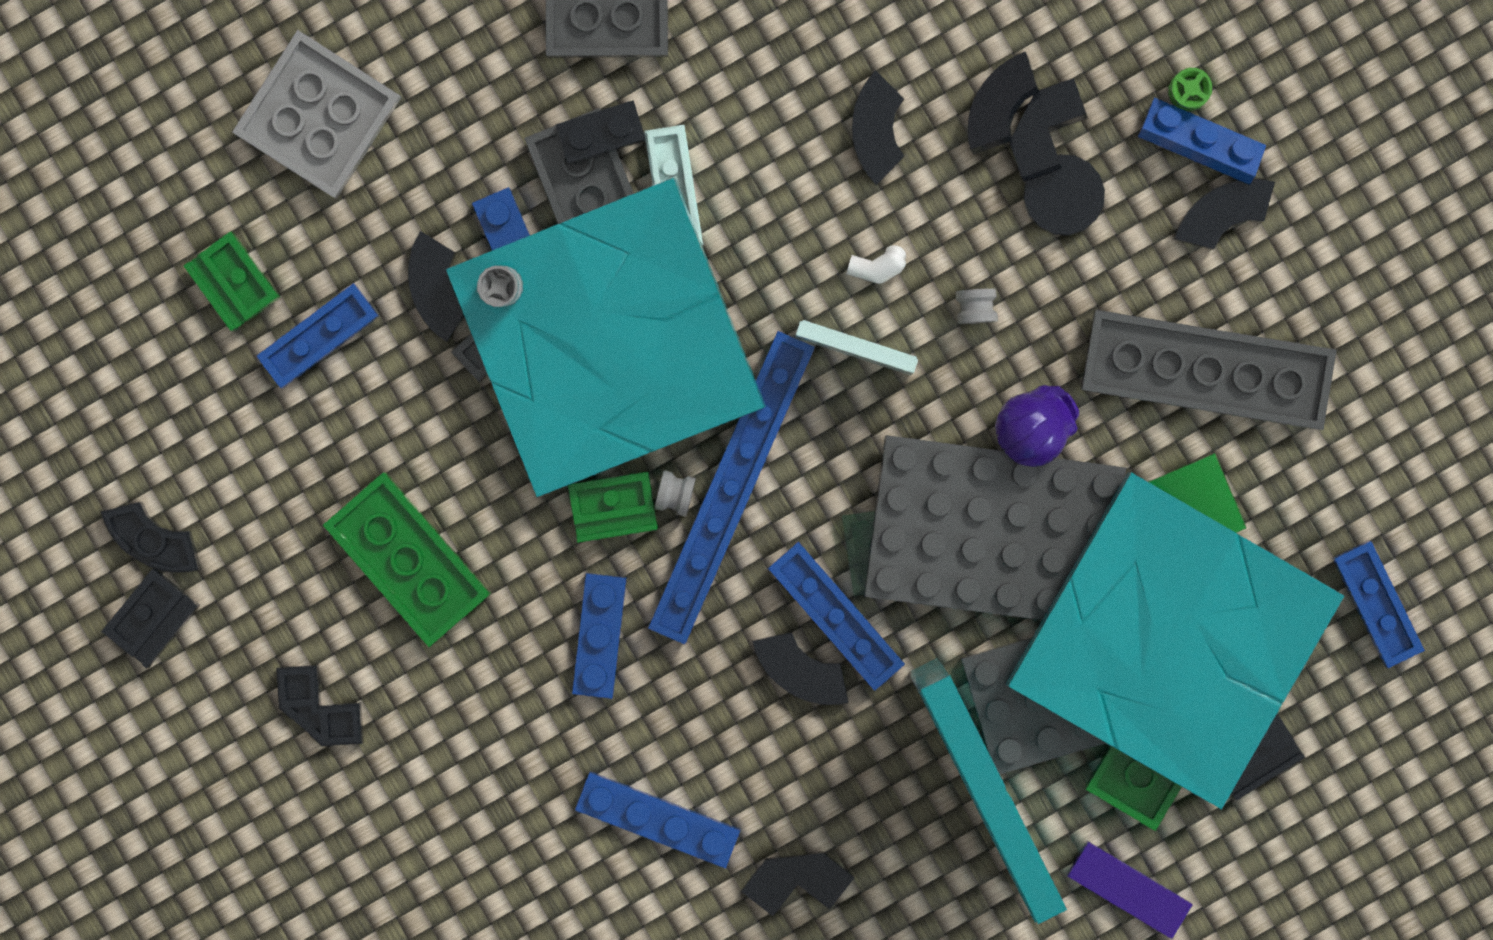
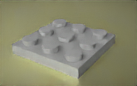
M297 30L232 133L337 199L402 97Z

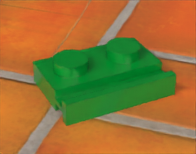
M232 231L198 254L191 262L183 265L232 332L281 298Z
M649 472L568 485L577 543L658 530Z

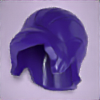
M1047 385L1039 386L1030 392L1010 398L1002 406L995 422L999 446L1008 457L1020 465L1038 467L1053 461L1064 449L1067 439L1074 435L1078 429L1076 421L1080 412L1074 399L1061 387Z

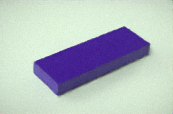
M1088 840L1067 873V876L1171 939H1173L1193 906L1188 900Z

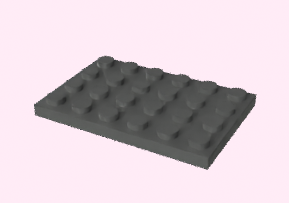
M885 435L863 596L1043 620L1125 478L1127 468L1055 458L1053 461L1042 466L1029 467L1016 463L1004 451Z

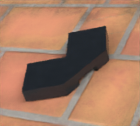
M1074 78L1041 89L1037 94L1033 95L1012 135L1010 145L1023 182L1062 169L1050 132L1088 119Z
M319 665L276 668L279 709L307 731L321 746L364 743L361 702L321 705Z
M823 851L785 857H770L763 861L741 889V892L770 915L774 916L797 885H799L830 910L854 880L855 876Z

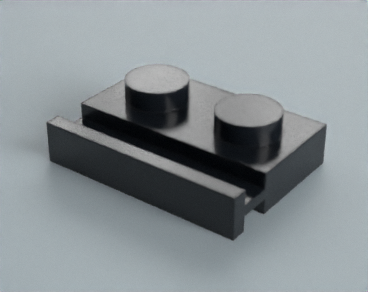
M153 568L101 632L130 656L135 657L147 669L151 667L200 607V604L193 601L182 589L160 571Z
M1278 713L1231 792L1236 801L1305 758Z

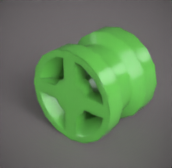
M1198 68L1181 70L1168 86L1170 102L1174 106L1190 112L1204 105L1212 94L1210 77Z

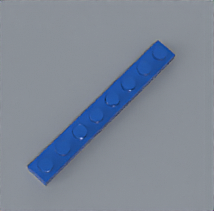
M777 331L756 380L766 407L740 417L648 629L684 645L686 644L811 358L814 346Z

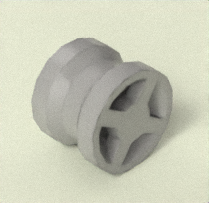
M996 289L956 291V300L960 303L961 312L957 315V324L998 322V313L993 310V301L997 297Z
M664 470L655 509L661 511L667 508L676 510L678 515L686 517L696 478L687 476L681 479L675 477L673 472Z

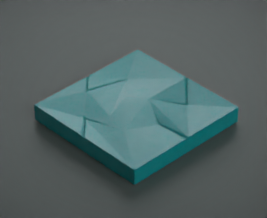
M675 178L446 269L537 497L766 407ZM492 266H508L515 269L523 281L521 297L509 306L493 307L486 304L480 298L477 291L478 279L485 269Z
M1127 472L1007 680L1006 685L1222 809L1345 596L1132 472Z
M938 658L910 671L911 674L909 675L1035 923L1040 924L1066 911L1067 908L1012 798L1006 791V786L949 673Z

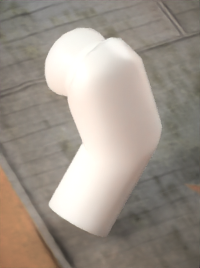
M892 245L886 248L885 254L873 261L852 255L846 274L877 284L884 283L902 272L906 266V252L900 246Z

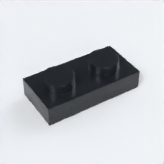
M634 100L556 124L569 165L646 141Z

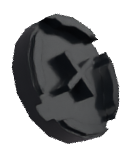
M1059 154L1058 158L1062 169L1026 181L1024 185V203L1028 216L1038 228L1052 235L1069 236L1084 231L1097 220L1104 206L1105 189L1100 174L1089 162L1075 155Z

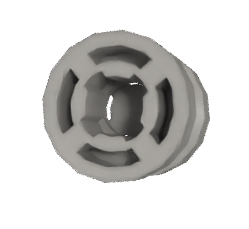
M492 266L481 273L477 282V291L480 298L488 305L493 307L509 306L521 297L523 281L520 274L511 267Z

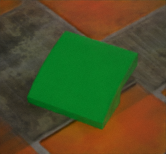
M1216 453L1147 481L1235 533L1247 528Z

